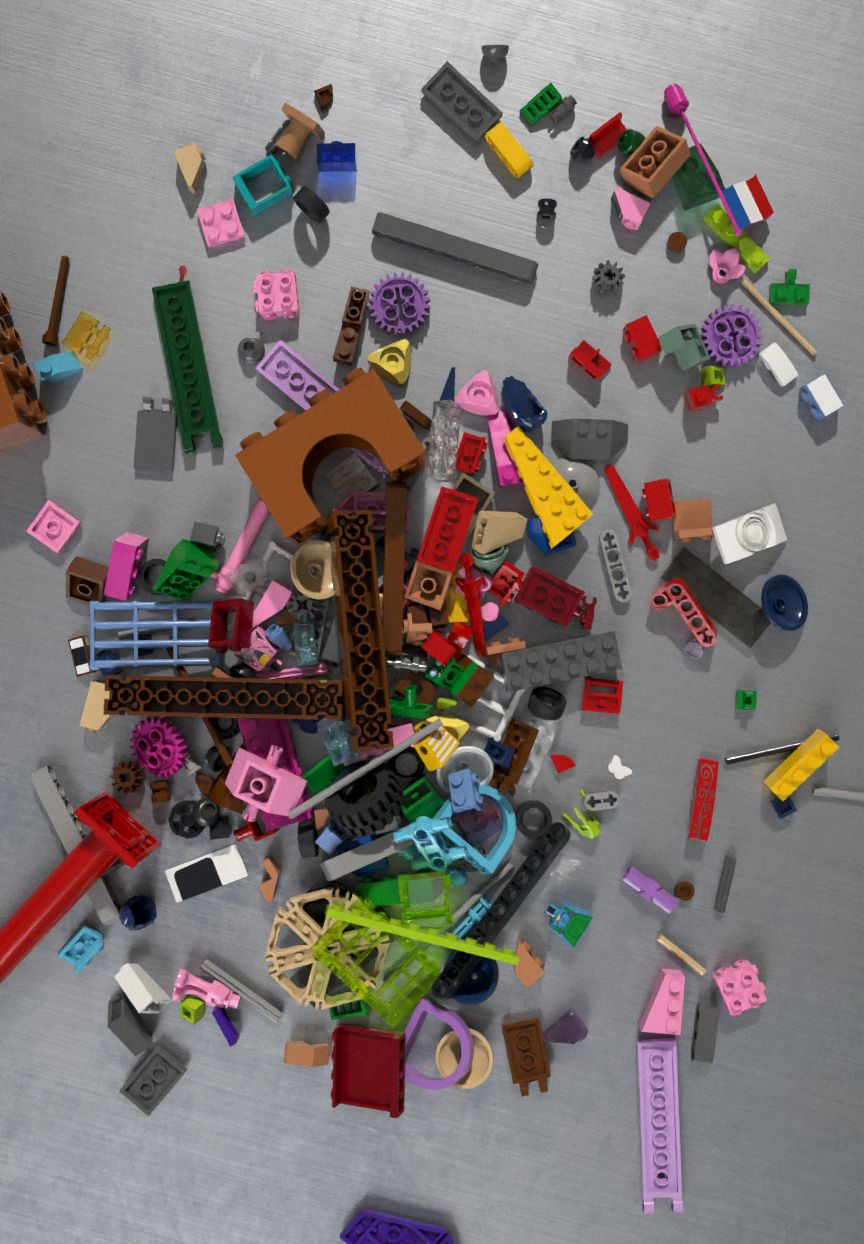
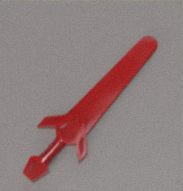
M611 464L606 465L604 468L605 474L631 528L628 538L631 546L635 537H639L645 543V547H647L646 555L652 561L660 558L658 548L654 547L649 540L650 538H648L649 530L659 532V529L656 525L645 521L615 467Z
M464 553L461 555L460 565L464 566L466 581L464 582L458 577L455 578L456 585L465 594L476 654L482 658L486 655L479 591L485 584V578L482 577L479 581L474 579L472 573L474 559L471 553Z

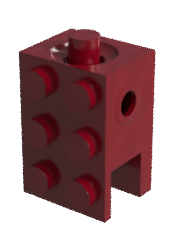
M535 566L530 567L523 580L524 583L518 590L513 602L563 627H568L572 617L578 618L583 607L579 606V603L585 592Z

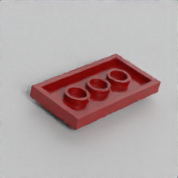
M441 486L417 561L454 573L479 498Z

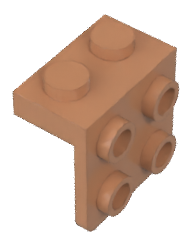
M710 500L675 501L677 517L673 518L674 539H681V542H692L693 538H700V541L712 540V537L715 535L712 529Z

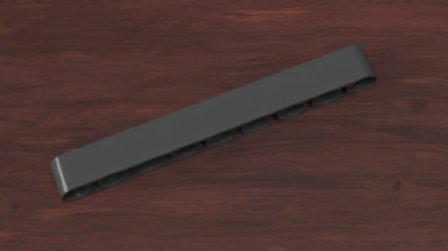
M377 213L371 231L377 237L525 284H533L539 266L533 260L385 213Z

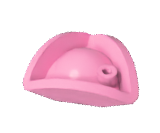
M482 370L470 379L454 399L460 408L473 414L494 415L499 411L496 388L490 373L486 370Z

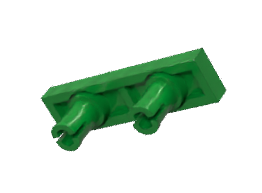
M410 685L404 688L405 701L389 699L391 715H397L399 718L413 717L416 720H425L433 713V705L417 702L416 686Z

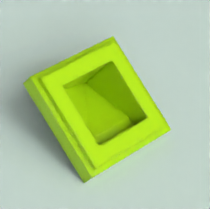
M438 697L435 710L455 706L457 701Z

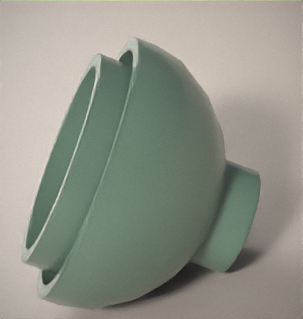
M504 545L486 554H481L473 548L470 553L474 559V564L483 569L486 574L492 575L496 574L499 567L507 560L509 550L508 546Z

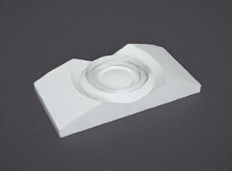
M776 503L712 527L724 564L748 557L758 551L787 540Z

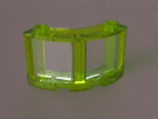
M446 871L398 876L401 904L405 903V907L401 908L404 925L409 926V923L421 926L420 929L427 931L428 928L436 930L450 929V925H454L453 913H449L447 887L451 886L450 874L446 875Z

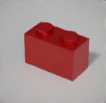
M647 315L625 325L624 332L622 333L627 343H630L632 348L631 354L635 360H638L639 364L662 352L660 341Z
M666 478L644 483L642 494L643 498L647 499L648 507L645 508L647 518L655 522L677 517L670 479Z

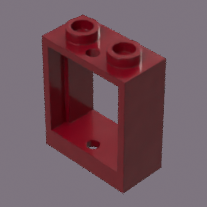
M243 598L214 601L208 647L216 649L215 651L218 653H227V650L240 652L241 649L250 648L254 602ZM236 612L233 639L225 640L228 613Z

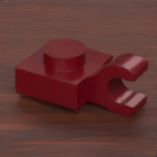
M584 595L581 602L585 610L584 613L580 614L579 624H582L581 629L591 630L597 598L593 597L592 603L588 604Z

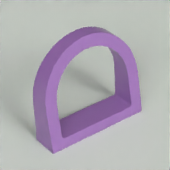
M427 996L420 998L404 1031L406 1033L405 1060L428 1013L446 1022L454 1029L461 1044V1059L455 1071L442 1079L428 1077L405 1062V1079L424 1089L439 1090L456 1084L467 1074L473 1061L474 1044L466 1023L457 1014Z

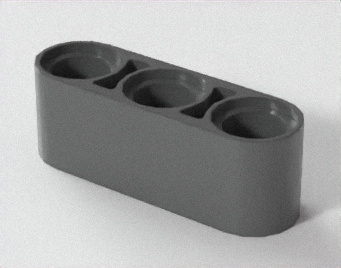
M697 1005L691 1044L692 1061L713 1063L719 1020L718 1007Z

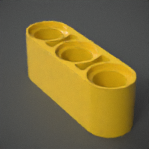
M498 123L485 133L486 141L514 177L518 179L533 167L531 158L503 123Z

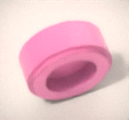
M488 602L481 607L482 618L485 621L490 622L498 618L499 608L496 604Z

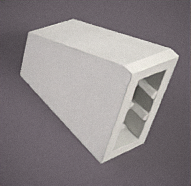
M127 963L114 976L138 1013L159 1014L172 1001L138 964Z

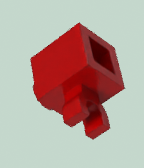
M708 384L688 390L684 396L689 413L709 407L713 403L712 401L722 400V395L718 397L714 395V391L719 390L720 385H716L710 390Z

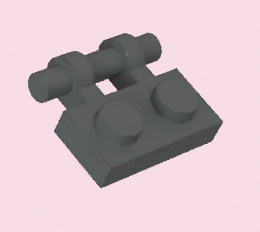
M402 644L401 656H388L387 667L394 668V670H412L415 673H418V671L426 672L428 652L421 646L416 647Z

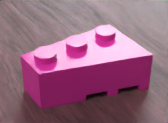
M126 532L114 540L103 595L127 601L131 596H134L136 580L139 576L149 538Z

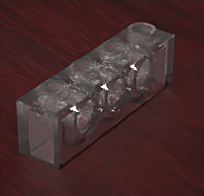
M452 400L433 402L427 476L436 482L455 481L461 407Z
M535 715L532 716V727L537 729L539 726H544L546 733L543 736L537 735L534 744L538 745V751L534 754L530 753L527 760L530 762V768L522 772L518 785L531 790L562 722L560 718L549 721L538 718Z

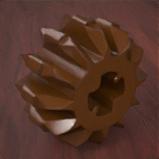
M127 760L125 764L119 762L118 767H113L112 769L116 774L110 775V778L116 780L112 782V786L118 784L117 791L123 789L125 794L129 793V790L135 792L136 787L142 786L139 780H143L144 776L139 775V773L143 769H136L138 763H134L131 766L130 760ZM128 773V774L130 775L128 778H131V779H130V780H125V777H126V776H124V775Z

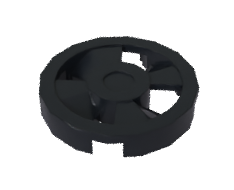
M184 800L172 808L168 821L171 830L177 836L179 835L186 839L194 838L205 829L206 826H202L194 820L192 811H187V804L195 805L197 801ZM175 813L181 815L180 820L174 821ZM185 827H188L189 834L183 833Z

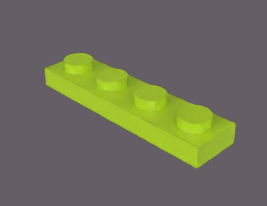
M719 204L704 216L703 220L730 249H738L740 259L754 274L770 260L767 254L744 230H742L740 236L735 235L736 231L727 212Z

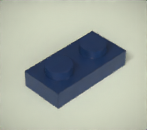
M489 738L484 751L493 762L508 768L513 759L515 749Z

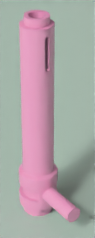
M262 498L258 499L225 567H222L220 572L216 570L211 575V577L216 579L214 589L228 595L229 591H232L234 587L232 585L234 581H237L238 573L269 513Z

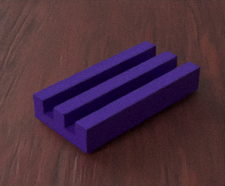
M215 1007L212 1014L231 1047L237 1043L239 1034L226 1010Z

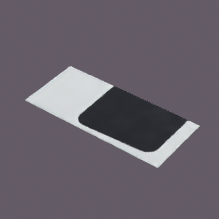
M236 844L165 870L176 903L248 876Z

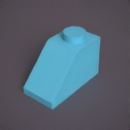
M74 351L50 355L34 363L41 380L49 386L83 369Z

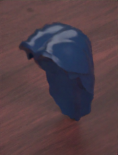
M513 376L506 377L502 381L501 396L510 417L525 432L539 428L547 420V410L540 404L523 381L516 380Z

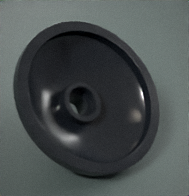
M325 881L312 886L305 894L334 886L333 894H335L336 888L340 887L339 894L344 896L347 889H350L339 882ZM350 890L349 899L352 897V894H353V892H352L351 890ZM321 898L304 903L302 906L303 910L323 928L326 918L325 910L329 901ZM351 906L348 910L351 911L352 908L358 909V907ZM345 922L342 933L349 932L354 924Z

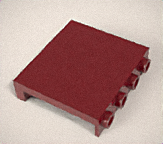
M347 1024L339 1025L332 1033V1041L334 1042L331 1055L333 1061L331 1080L333 1081V1089L331 1091L332 1108L337 1107L339 1104L387 1111L390 1112L391 1118H398L404 1112L406 1033Z

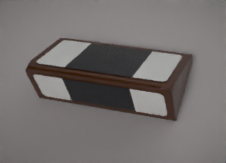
M83 635L69 639L68 642L77 677L95 673L96 670H90L89 667L90 644L88 636Z

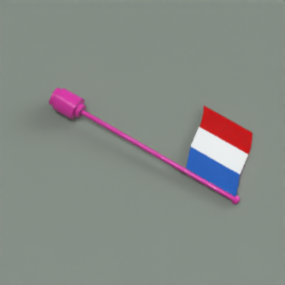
M678 84L669 85L664 90V99L672 114L682 116L734 226L735 235L740 236L743 229L768 219L774 211L756 175L747 181L733 184L721 191L684 113L689 106L686 95Z

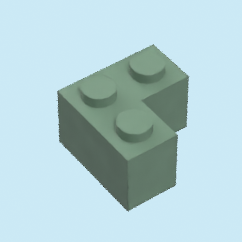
M696 324L675 327L658 337L662 351L665 355L675 353L677 363L682 371L693 369L710 360Z

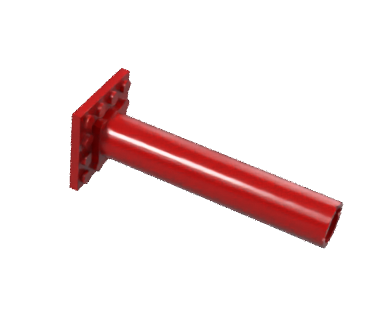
M107 791L78 807L74 812L79 822L91 829L90 832L0 927V984L119 857H121V861L126 866L133 869L161 845Z

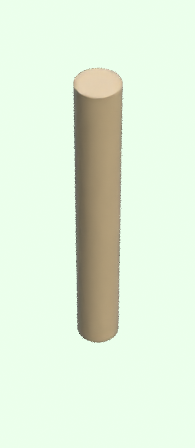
M662 934L658 935L656 940L701 976L706 973V969Z

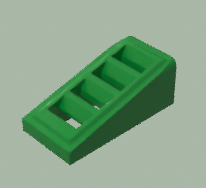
M549 83L520 110V113L530 126H533L561 103L562 96L553 84ZM542 99L546 101L547 106L541 101ZM535 104H537L542 111H539L536 108ZM529 109H531L535 113V117L531 115V113L528 111Z
M365 995L364 999L346 1003L348 1011H345L344 1004L339 1005L341 1013L337 1012L336 1006L329 1008L331 1020L365 1016L371 1011L369 996Z

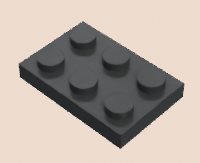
M158 1044L119 1092L149 1116L184 1075L187 1068Z

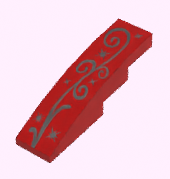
M702 758L698 760L697 779L694 780V793L690 806L688 838L708 841L715 803L719 761Z

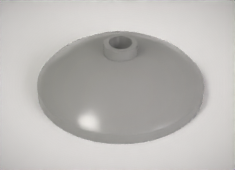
M568 457L559 459L552 464L568 484L570 481L576 483V486L571 488L589 508L595 502L600 487L595 469L585 460H574Z

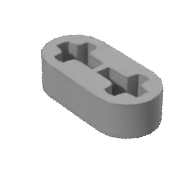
M612 791L589 793L583 797L582 805L589 811L613 809L618 806L620 799L617 793ZM609 795L611 798H614L611 805L608 802L603 803V799L609 798ZM590 797H592L593 800L599 801V803L593 804L592 808L591 805L587 804V801L590 800Z

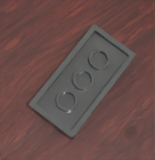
M448 61L421 88V93L476 144L503 116V112Z

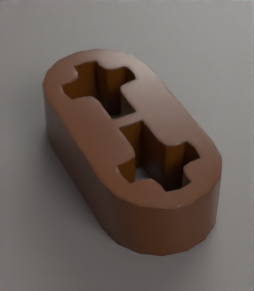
M405 400L399 409L423 429L428 430L433 424L430 418Z

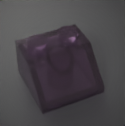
M487 795L482 796V810L477 811L473 808L455 813L450 817L464 840L473 848L503 829L498 812Z

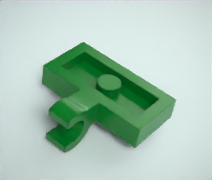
M788 269L785 272V283L770 284L769 303L808 305L810 284H795L797 269Z

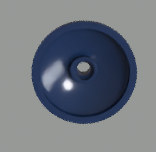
M782 574L775 575L765 582L761 593V603L768 620L782 631H794L802 627L808 615V602L799 583L793 578Z
M454 950L449 955L445 962L444 968L447 966V964L450 962V960L453 958V956L456 954L458 950ZM469 953L464 957L465 963L470 959ZM482 957L452 998L466 1005H476L487 1000L495 991L499 979V969L496 960ZM455 969L452 974L454 979L458 975L457 969ZM476 972L477 978L473 979V974Z

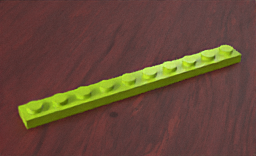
M335 903L332 906H326V917L518 965L520 959L515 950L507 947L501 950L491 943L485 942L484 945H481L472 938L462 940L458 939V935L447 933L446 936L439 934L440 931L433 928H428L427 931L420 929L421 926L409 923V926L401 924L402 921L390 918V921L382 919L383 916L371 913V916L363 914L362 910L354 908L351 911L345 910L344 906Z

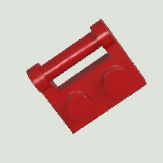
M585 676L581 710L620 714L623 680L617 679L613 681ZM590 686L616 688L615 694L591 692Z

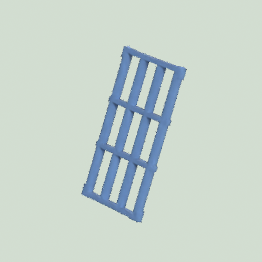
M211 599V601L173 600L172 602H138V600H134V602L100 603L99 601H90V670L134 667V669H138V667L172 666L174 668H178V666L221 667V657L218 652H216V658L178 659V647H208L209 640H178V628H210L211 620H177V609H211L213 602L220 601V599ZM173 609V621H138V610ZM95 610H134V621L95 622ZM173 628V640H138V629ZM134 629V640L95 641V630ZM173 647V659H139L138 648ZM134 648V660H95V649Z

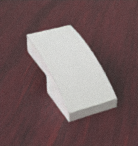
M772 343L759 353L766 368L773 372L780 386H785L798 376L793 364L777 343Z

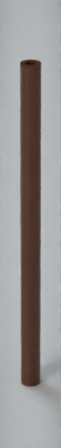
M167 647L166 650L170 658L173 659V647ZM184 666L176 668L180 677H189ZM201 717L226 766L233 764V760L211 718Z

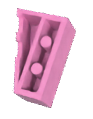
M661 968L652 989L651 997L645 1005L642 1018L638 1022L641 1032L681 1034L685 976L681 970Z

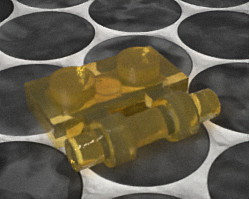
M81 311L62 344L78 354H81L85 348L88 350L85 358L92 361L93 357L97 356L100 352L98 349L103 341L108 339V333L111 328L104 325L101 331L98 330L97 327L100 322ZM94 334V335H96L97 337H96V339L94 340L93 344L90 345V344H88V341L90 340L91 336Z

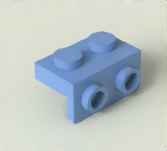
M470 768L448 774L453 811L458 813L473 808L477 811L482 810L481 803H483V798L478 790V785H480L478 775Z

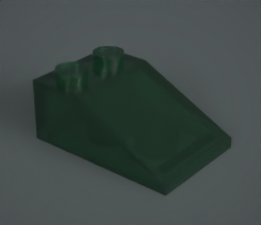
M700 144L721 191L725 190L718 169L702 144ZM696 146L689 148L690 156L672 176L684 211L720 198Z

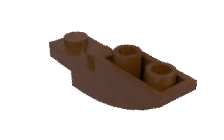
M351 286L333 362L352 366L365 319L370 294L369 290Z

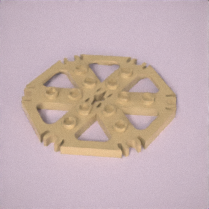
M334 886L292 897L290 901L287 900L286 906L289 907V910L285 911L280 907L278 912H276L265 952V962L272 961L274 965L268 966L269 975L301 1005L304 998H306L305 1007L308 1006L310 1001H314L315 1009H318L320 1002H322L320 1010L364 999V995L368 996V990L365 987L371 986L375 989V982L378 985L390 943L389 935L383 936L380 934L381 930L369 927L342 933L345 921L330 917L325 918L323 928H321L303 910L302 906L304 903L325 898L329 901V906L335 903L344 906L345 910H348L351 906H356L365 915L371 916V913L376 914L354 892L349 899L350 890L348 889L344 896L339 894L340 887H337L335 894H333ZM283 924H287L306 943L284 949L278 948L276 942L280 927ZM325 944H328L329 947H332L330 948V952L322 950ZM377 947L378 955L374 968L370 971L365 970L349 955L353 952ZM313 963L305 988H298L285 976L284 972L286 970ZM332 968L352 987L351 991L334 996L327 995L326 988Z

